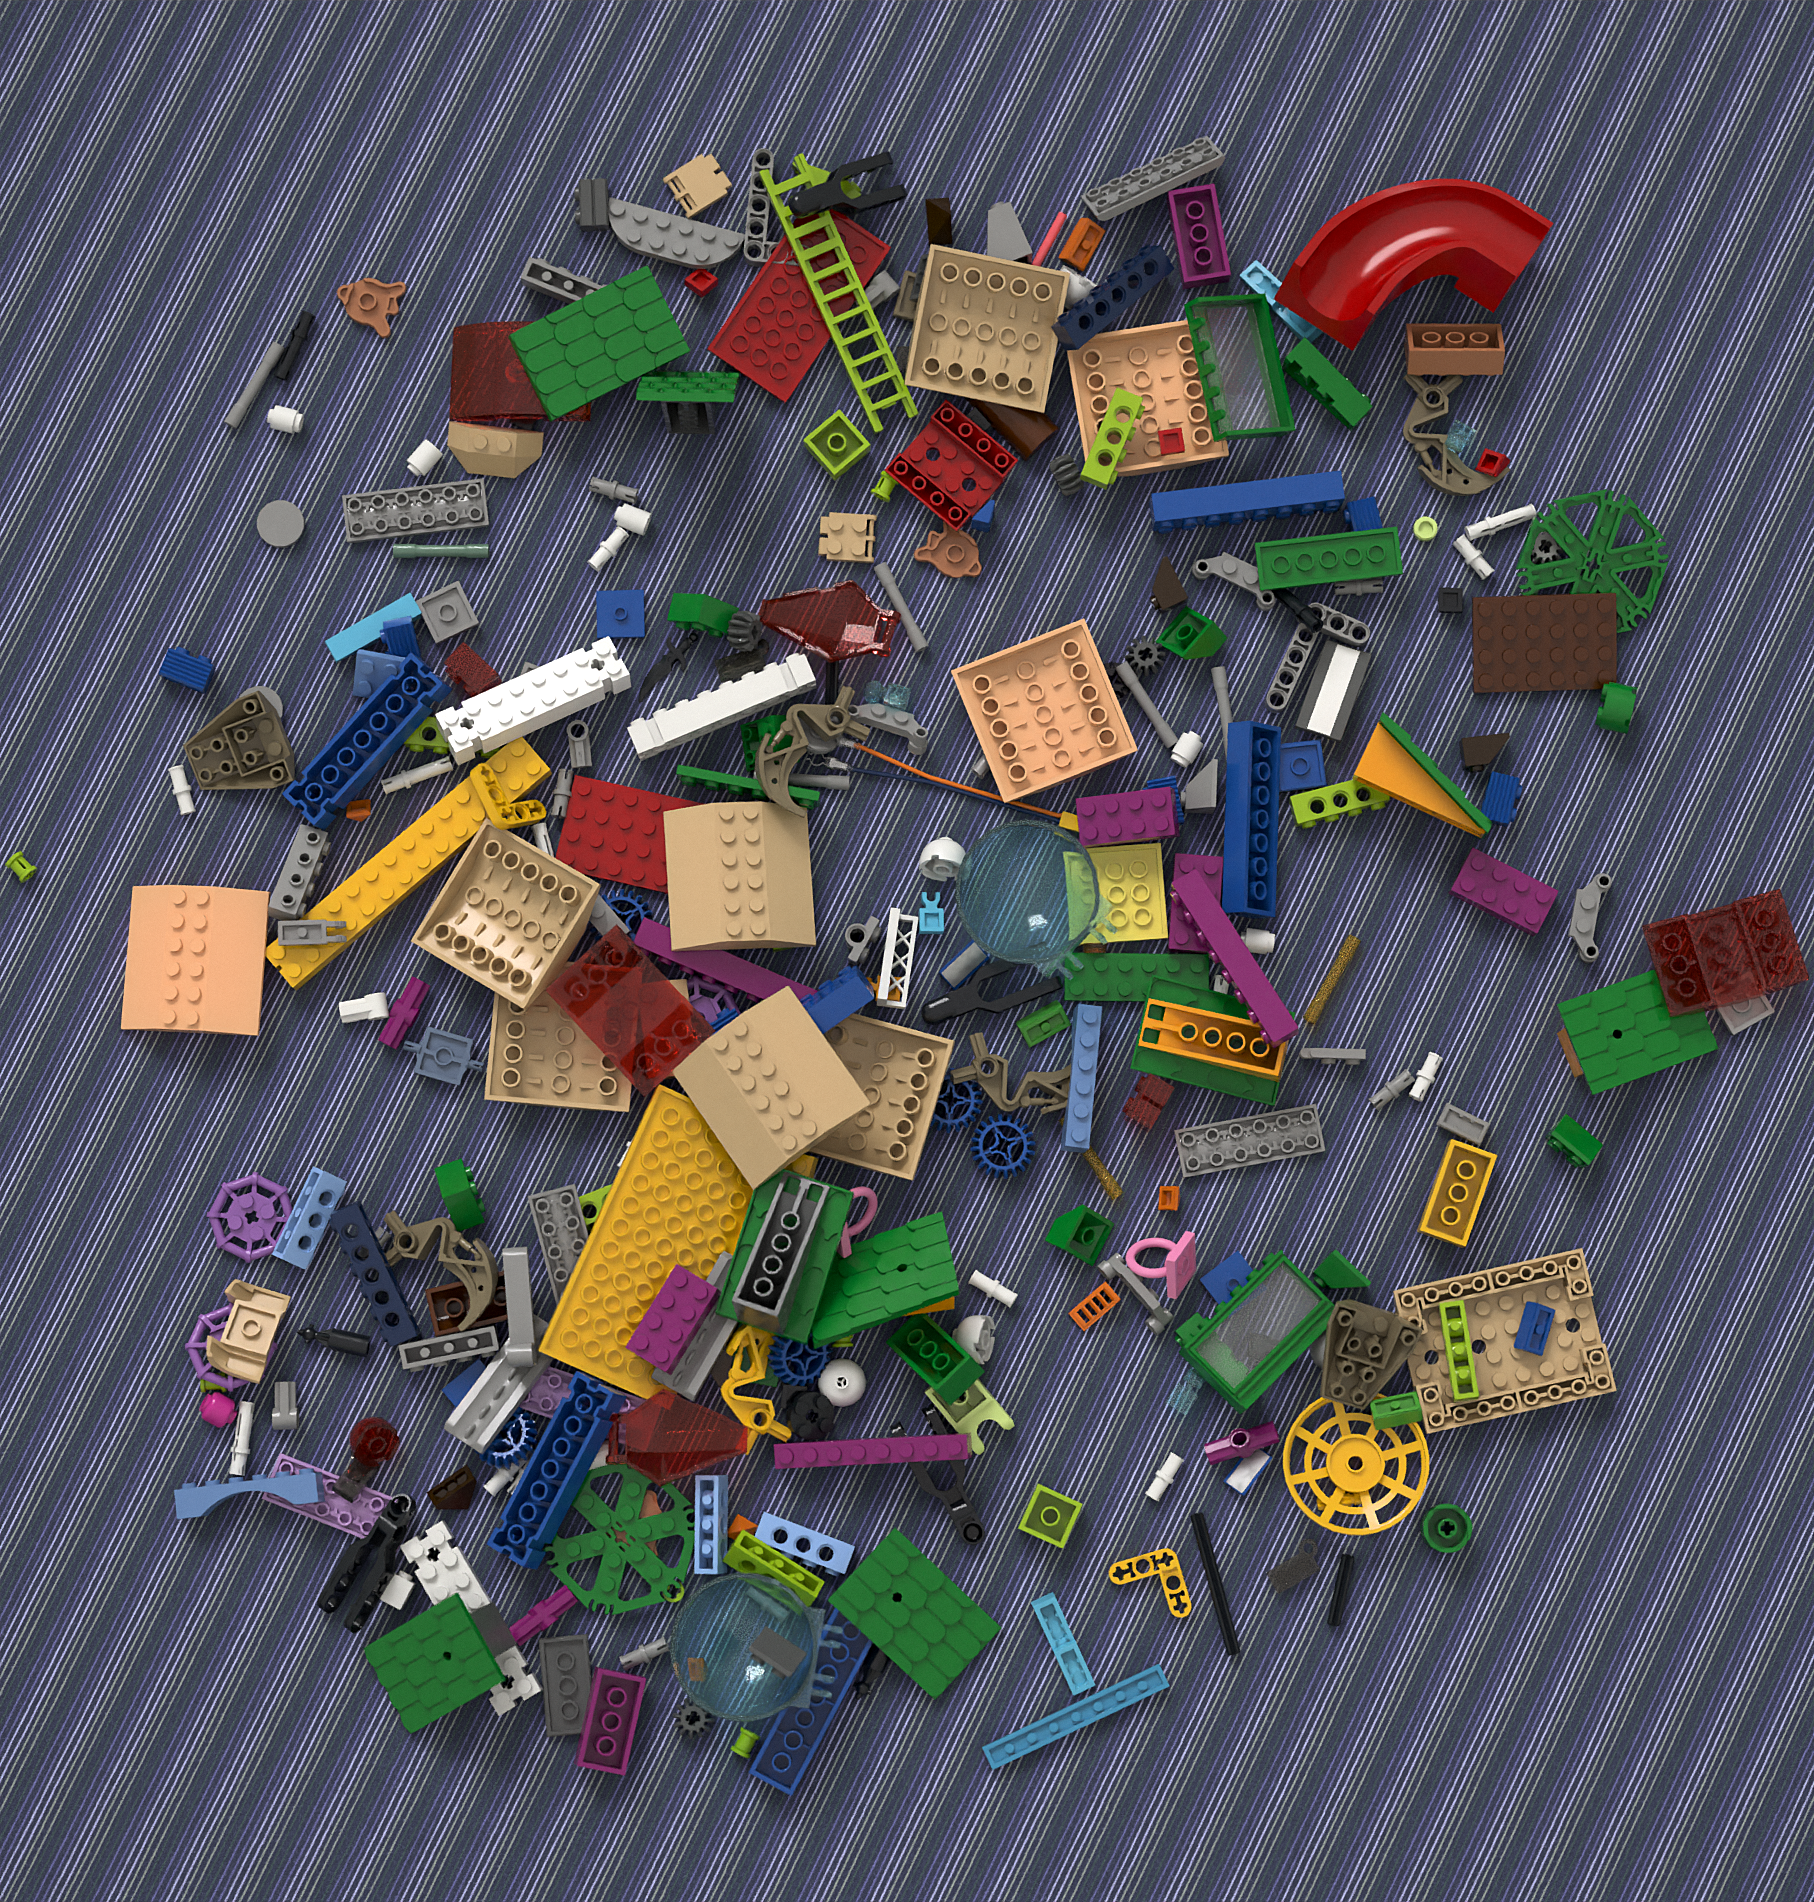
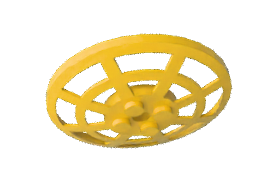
M1378 1393L1373 1400L1386 1398L1387 1396ZM1323 1397L1319 1398L1298 1416L1286 1438L1283 1451V1472L1290 1495L1308 1518L1321 1527L1336 1533L1363 1536L1391 1528L1402 1521L1413 1510L1427 1484L1429 1453L1421 1428L1417 1422L1408 1424L1417 1441L1402 1445L1401 1440L1391 1427L1381 1429L1389 1436L1395 1448L1382 1451L1374 1441L1379 1430L1375 1429L1371 1415L1345 1413L1342 1403ZM1333 1403L1336 1416L1324 1422L1314 1434L1301 1427L1303 1422L1314 1411L1325 1404ZM1348 1421L1368 1422L1371 1426L1366 1435L1351 1434ZM1336 1424L1339 1425L1342 1437L1335 1441L1333 1445L1320 1439L1321 1435ZM1298 1436L1308 1442L1304 1457L1305 1472L1291 1475L1290 1453L1294 1438ZM1314 1447L1327 1454L1326 1467L1312 1470ZM1420 1450L1421 1474L1415 1491L1403 1485L1406 1474V1455ZM1358 1457L1362 1461V1467L1359 1470H1352L1348 1465L1350 1458ZM1398 1457L1399 1470L1395 1481L1384 1475L1383 1472L1385 1461ZM1325 1477L1330 1478L1333 1484L1337 1486L1331 1498H1328L1320 1490L1315 1480ZM1308 1482L1314 1494L1327 1505L1320 1517L1304 1504L1294 1485ZM1377 1483L1391 1489L1384 1498L1372 1504L1368 1490ZM1345 1492L1359 1493L1363 1507H1348L1339 1504ZM1397 1493L1411 1499L1407 1506L1395 1517L1382 1524L1378 1523L1375 1511L1387 1505ZM1335 1510L1346 1514H1365L1369 1527L1362 1529L1345 1528L1329 1523V1520Z

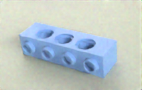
M313 1166L272 1255L306 1270L308 1264L313 1260L314 1251L318 1243L324 1236L325 1227L329 1219H331L330 1214L334 1211L339 1198L344 1194L347 1181ZM324 1192L323 1199L319 1201L320 1195ZM314 1215L312 1222L309 1223L310 1217ZM303 1237V1242L299 1245V1240Z
M695 1475L694 1574L727 1573V1564L722 1560L727 1553L728 1475Z
M763 1512L754 1536L768 1546L780 1549V1553L787 1558L793 1559L794 1555L803 1558V1564L816 1568L817 1564L826 1567L825 1572L839 1577L840 1573L845 1574L855 1548L853 1545L767 1512ZM778 1529H783L788 1534V1539L783 1544H779L774 1540V1533ZM800 1538H806L810 1541L811 1547L807 1552H800L797 1549L796 1544ZM830 1547L833 1550V1558L829 1561L822 1560L819 1556L821 1548Z

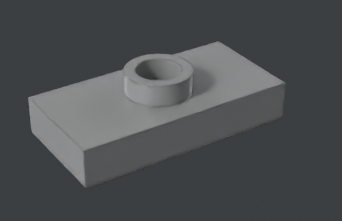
M1446 1103L1436 1125L1480 1146L1490 1123Z

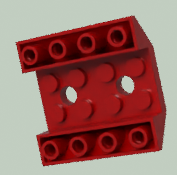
M945 400L931 416L928 425L902 454L899 453L884 471L957 532L977 514L1003 484L1017 464L1018 459L948 400ZM929 450H937L940 454L939 459L930 461L926 457V453ZM965 480H973L976 484L975 489L972 491L964 490L962 484Z

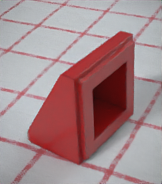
M1485 448L1475 470L1497 477L1508 466L1510 459L1504 454Z

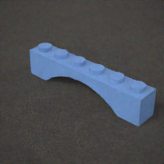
M1078 1004L1073 1010L1071 1073L1060 1149L1062 1151L1085 1153L1089 1149L1102 1006Z
M314 1468L299 1470V1475H290V1471L277 1472L275 1478H267V1474L253 1475L251 1481H244L243 1477L229 1478V1483L220 1484V1480L205 1481V1486L197 1487L196 1483L182 1484V1489L174 1490L177 1519L208 1516L225 1500L249 1491L273 1493L285 1498L294 1505L325 1502L322 1472L314 1473Z

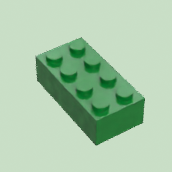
M926 1313L913 1315L886 1341L889 1347L949 1406L985 1372Z

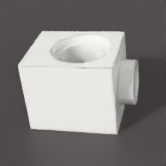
M401 1570L399 1573L395 1572L380 1600L399 1610H403L416 1585L415 1582L411 1581L413 1576Z

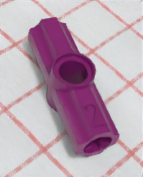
M413 976L411 977L401 998L396 1000L389 1013V1020L378 1039L380 1042L396 1050L398 1049L408 1028H411L420 1012L419 1008L431 987L430 985Z
M1270 1421L1247 1430L1236 1428L1229 1436L1204 1444V1448L1210 1465H1214L1237 1456L1248 1458L1255 1450L1278 1443L1280 1440L1274 1422ZM1246 1441L1244 1444L1238 1445L1240 1442Z
M566 1585L548 1599H543L530 1609L526 1616L509 1628L516 1643L521 1646L539 1631H544L557 1621L561 1614L574 1606L578 1599Z

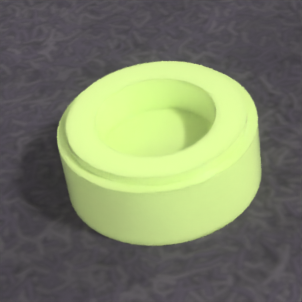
M1430 517L1419 518L1413 526L1414 536L1424 542L1432 540L1437 533V524Z

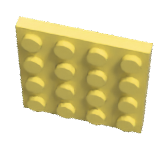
M1161 843L1065 850L1072 946L1168 939Z

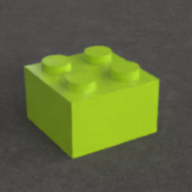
M840 409L803 439L804 447L834 481L871 451V444Z
M1037 1484L1018 1529L1063 1549L1083 1504Z

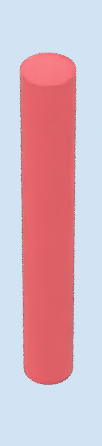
M1058 213L1031 265L1041 267L1067 218L1066 214Z

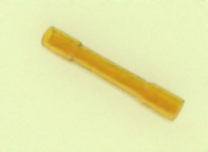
M1350 934L1348 935L1316 997L1311 1001L1302 1017L1304 1020L1311 1024H1316L1325 1008V1003L1348 962L1354 956L1361 940Z
M1062 1117L1061 1119L1058 1120L1062 1127H1063L1064 1117ZM1089 1144V1149L1082 1153V1155L1113 1201L1124 1192Z

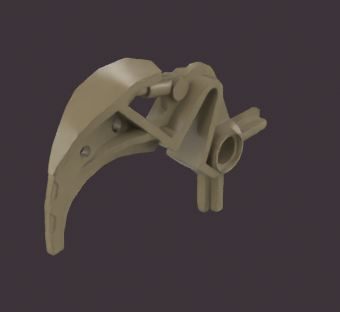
M1407 374L1403 379L1413 388L1418 396L1403 426V437L1410 444H1414L1415 451L1420 453L1424 463L1430 469L1429 471L1422 464L1417 468L1423 479L1436 490L1456 496L1479 494L1501 480L1510 471L1508 467L1497 477L1477 473L1460 460L1451 439H1447L1448 435L1423 434L1413 431L1416 428L1447 416L1449 399L1447 395L1463 382L1460 378L1461 376L1449 375L1439 385H1428L1421 376ZM1426 396H1436L1438 403L1430 404ZM1430 446H1433L1440 452V471L1434 468L1433 461L1427 452ZM1448 469H1450V470L1452 471L1451 474H1448V473H1447V470H1448ZM1463 480H1468V484H1464Z
M842 686L834 705L796 704L791 706L786 713V721L781 724L780 730L772 739V743L767 746L771 734L765 733L756 752L755 772L764 793L782 808L802 818L805 817L807 811L792 801L788 791L789 774L797 761L807 752L806 748L809 745L798 716L825 742L839 737L843 732L865 742L871 729L850 719L851 715H849L848 708L855 694L851 687ZM830 716L839 718L840 724L832 723ZM785 735L793 737L790 747L773 753V748L776 744L780 743ZM777 760L779 765H775L774 761ZM772 779H775L777 783L773 784Z
M982 1032L969 1036L975 1059L971 1061V1065L950 1071V1080L953 1082V1085L974 1079L995 1105L1005 1112L1014 1111L1018 1107L1027 1108L1029 1105L1051 1104L1052 1106L1041 1109L1042 1115L1058 1112L1067 1106L1071 1064L1055 1072H1027L1022 1077L1009 1101L1006 1098L1008 1060L997 1054L988 1053ZM981 1064H987L990 1067V1074H985L981 1070ZM1036 1087L1053 1098H1030L1028 1090Z
M395 1210L387 1213L383 1220L395 1235L394 1247L385 1254L391 1267L403 1257L425 1261L442 1233L438 1261L443 1262V1267L462 1280L470 1296L469 1313L458 1326L461 1332L465 1331L482 1315L495 1295L498 1268L493 1253L478 1237L473 1241L478 1251L475 1250L474 1246L464 1239L462 1233L456 1231L454 1223L448 1218L439 1217L406 1227ZM411 1237L412 1245L407 1248V1240ZM460 1245L466 1251L475 1255V1261L459 1259L453 1248ZM476 1267L477 1271L473 1273V1268Z

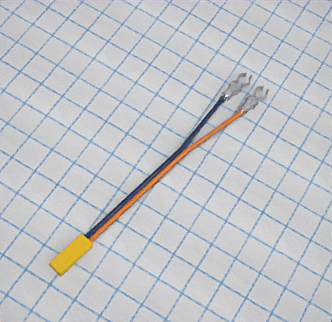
M843 734L840 743L837 745L838 748L845 747L851 750H863L926 779L856 768L834 756H827V758H824L826 762L818 765L811 762L814 766L824 764V767L833 771L857 772L929 784L1053 821L1059 825L1058 827L1079 833L1078 818L1075 814L1065 811L1056 813L1016 800L1004 804L1002 797L929 775L865 747Z

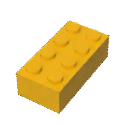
M1453 1139L1449 1140L1417 1232L1461 1248L1466 1247L1497 1155Z

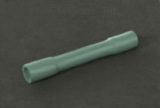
M393 544V557L489 558V544Z

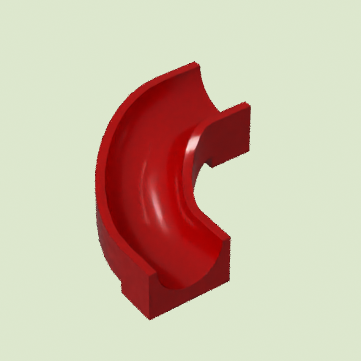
M1430 179L1397 185L1357 201L1325 223L1292 264L1274 300L1352 351L1370 329L1379 313L1388 304L1416 284L1435 276L1454 275L1459 279L1454 288L1494 313L1527 267L1554 223L1507 193L1479 182L1462 179Z

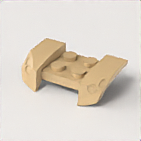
M235 1279L224 1291L228 1301L234 1303L221 1340L219 1341L208 1335L207 1359L210 1365L230 1376L260 1384L267 1365L269 1351L281 1319H284L291 1296Z

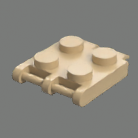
M702 154L663 179V182L668 184L675 194V200L679 201L687 212L686 216L688 219L727 196L726 190L732 187L731 182L723 171L717 175L715 174L721 168L712 154L705 158ZM672 181L675 182L677 188L681 191L680 193L678 192ZM683 198H685V199L687 200V202L689 203V206L692 208V210H690V208L688 207V205L686 204V202L684 201Z
M829 512V517H821L820 534L828 535V538H819L818 554L820 556H827V561L874 563L872 549L876 537L873 536L874 521H877V516ZM867 521H869V536L866 535ZM866 542H868L867 557H865Z

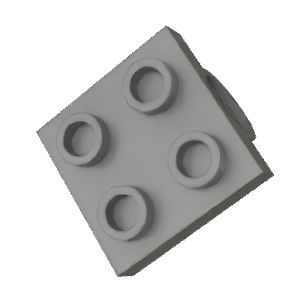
M870 916L865 926L855 923L847 928L845 940L848 949L851 951L848 956L849 964L858 966L859 962L864 964L870 953L868 948L870 942L875 943L881 933L880 921L877 918ZM854 934H861L864 939L859 943H855L851 940V937Z

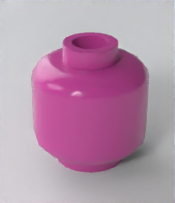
M214 1392L211 1395L208 1393L199 1408V1411L202 1412V1419L218 1428L223 1427L226 1423L231 1424L237 1414V1411L234 1410L235 1401L220 1392Z

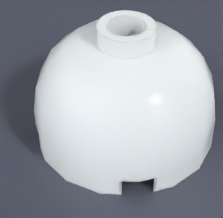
M1063 265L1060 271L1070 273L1064 307L1071 310L1075 302L1089 296L1090 290L1097 285L1086 277L1080 276L1073 269Z
M948 837L934 840L923 849L919 861V870L922 868V874L933 880L947 881L946 877L954 876V881L959 880L967 873L965 850Z
M973 1315L965 1318L958 1328L953 1331L952 1339L978 1364H985L984 1361L990 1359L993 1351L995 1337L990 1338V1329H995L994 1321L990 1316Z
M839 1358L830 1361L825 1365L826 1369L821 1370V1377L818 1378L820 1394L827 1396L832 1405L840 1407L853 1405L862 1397L865 1391L866 1378L864 1371L857 1363L850 1359Z

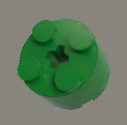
M1614 682L1604 683L1600 702H1604V707L1599 706L1595 725H1600V729L1628 734L1638 687Z
M1438 1504L1425 1512L1421 1520L1420 1532L1424 1542L1431 1549L1443 1553H1453L1459 1551L1469 1541L1472 1535V1523L1470 1517L1460 1507L1454 1504ZM1445 1521L1447 1522V1525H1451L1452 1529L1447 1532V1535H1445L1444 1531H1441V1526H1444Z

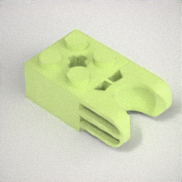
M979 1379L963 1394L965 1398L963 1400L958 1398L951 1406L930 1386L925 1390V1394L958 1433H971L972 1450L978 1455L984 1452V1443L977 1433L978 1425L982 1421L994 1420L1006 1430H1010L1015 1426L1011 1417Z

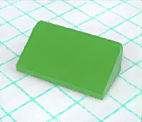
M1055 1000L1018 1020L1016 1025L1030 1048L1069 1027L1071 1023L1058 1000Z
M1416 1391L1372 1400L1369 1403L1376 1430L1423 1420L1422 1408Z

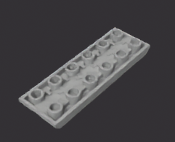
M1208 136L1197 138L1191 144L1177 148L1172 153L1161 158H1156L1143 167L1135 168L1120 178H1114L1099 188L1089 190L1088 193L1081 196V199L1098 220L1106 221L1221 166L1225 156Z
M484 478L342 495L348 543L489 526Z
M1316 1104L1174 1130L1183 1178L1325 1151Z
M575 1184L528 1196L556 1305H558L589 1237Z
M726 1251L721 1253L706 1279V1282L718 1288L721 1292L733 1255ZM720 1296L672 1375L670 1376L656 1367L651 1377L693 1402L739 1323L716 1315L715 1311Z
M534 1314L537 1350L549 1324ZM508 1338L446 1421L444 1430L483 1455L553 1361V1357L537 1351V1366L511 1368L508 1366L507 1345H510V1339Z

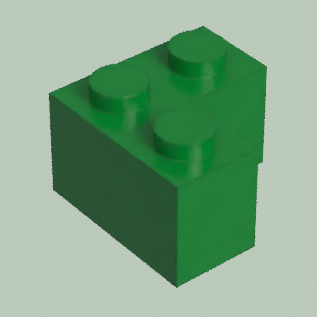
M673 593L667 621L675 623V628L689 631L690 628L702 632L706 630L709 636L722 638V635H728V622L732 620V615L736 614L739 608L706 594Z
M461 1158L434 1168L442 1198L456 1230L460 1232L484 1223L482 1213L486 1209L482 1198L477 1199L475 1196L479 1193L475 1182L471 1181L474 1180V1176L470 1166L465 1167Z

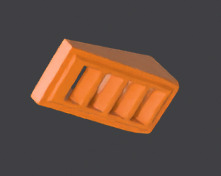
M1105 1281L1068 1314L1085 1331L1121 1299ZM1102 1290L1112 1300L1109 1304L1101 1296L1100 1292ZM1096 1297L1105 1308L1101 1310L1092 1299ZM1087 1303L1097 1313L1095 1316H1093L1085 1307ZM1080 1309L1088 1317L1089 1321L1087 1323L1077 1313Z

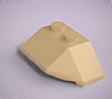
M450 421L447 446L467 473L516 478L542 456L544 432Z

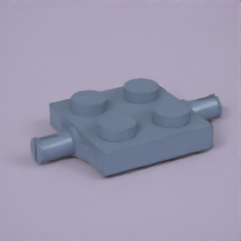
M427 1026L425 1036L420 1044L407 1040L404 1043L403 1050L417 1053V1062L414 1069L416 1074L461 1086L464 1074L468 1068L481 1073L483 1071L481 1067H484L485 1063L471 1059L473 1039Z

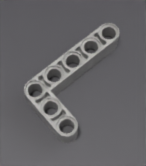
M766 148L756 150L752 159L744 260L753 267H763L779 244V242L767 241L770 199L765 188L759 189L755 186V183L761 180L759 176V171L768 169L773 179L774 156ZM765 157L770 162L766 166H761L757 163V160ZM756 203H761L765 206V209L761 212H756L752 207ZM754 226H759L763 229V232L759 235H754L750 230ZM752 249H757L761 255L757 258H752L748 255V252ZM785 259L781 262L774 261L772 263L784 264ZM793 259L791 262H786L787 265L799 266Z
M1320 603L1308 605L1312 610L1318 611L1321 615L1323 627L1319 632L1353 647H1361L1367 642L1370 636V629L1365 623ZM1339 620L1343 628L1341 630H1334L1330 622ZM1299 623L1265 698V707L1271 713H1280L1285 708L1319 633H1312L1303 623ZM1361 630L1364 633V639L1356 640L1352 635V631ZM1308 632L1311 635V640L1303 642L1299 638V633ZM1298 653L1302 661L1300 663H1293L1289 659V655ZM1287 674L1291 677L1292 683L1284 685L1279 677ZM1279 696L1282 699V705L1273 706L1270 702V697Z
M528 1247L503 1248L510 1345H507L508 1366L511 1368L537 1366Z

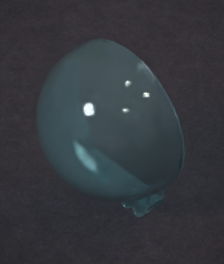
M1027 819L1007 822L986 832L974 842L963 857L956 877L955 899L957 912L966 932L979 947L993 957L1013 964L1034 965L1047 978L1058 969L1071 980L1074 976L1061 964L1068 957L1077 968L1081 969L1084 966L1072 952L1090 933L1103 945L1107 942L1106 938L1095 930L1099 923L1102 922L1105 928L1114 934L1118 931L1105 918L1114 907L1101 895L1098 872L1090 854L1077 838L1061 827L1045 821Z
M734 1573L720 1576L702 1585L686 1600L676 1616L671 1631L670 1657L674 1674L683 1691L697 1706L713 1716L729 1721L753 1722L770 1718L789 1706L809 1709L812 1695L831 1698V1692L813 1689L814 1680L834 1683V1677L815 1674L820 1646L840 1648V1643L837 1641L821 1640L822 1631L839 1634L842 1633L843 1628L825 1625L826 1610L807 1607L792 1589L778 1580L758 1573ZM765 1626L807 1653L806 1658L792 1679L786 1676L783 1680L771 1672L773 1666L767 1662L762 1666L750 1658L753 1653L748 1649Z

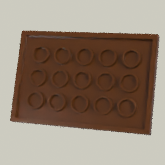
M1616 593L1472 597L1473 693L1603 689L1604 683H1617Z

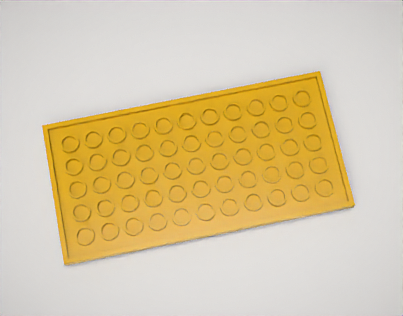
M657 1084L537 1351L669 1410L678 1392L651 1378L656 1366L625 1347L676 1264L706 1281L723 1251L731 1255L734 1254L754 1191L689 1097L661 1084Z

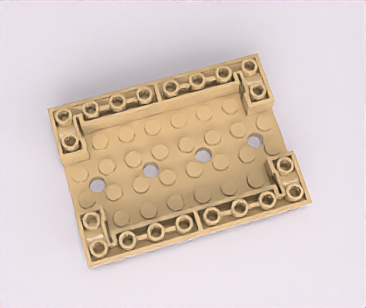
M1582 1248L1393 1291L1396 1315L1423 1329L1414 1351L1406 1361L1413 1390L1417 1392L1422 1408V1422L1427 1434L1617 1391L1606 1344H1602L1591 1299V1296L1594 1295ZM1464 1300L1471 1349L1472 1343L1475 1340H1481L1485 1345V1349L1481 1354H1476L1472 1350L1479 1398L1477 1400L1454 1403L1438 1306L1439 1303ZM1528 1301L1556 1310L1542 1356L1514 1348L1519 1325ZM1571 1318L1579 1323V1328L1574 1333L1569 1332L1566 1328V1322ZM1429 1350L1436 1352L1438 1355V1360L1433 1365L1428 1364L1424 1358Z

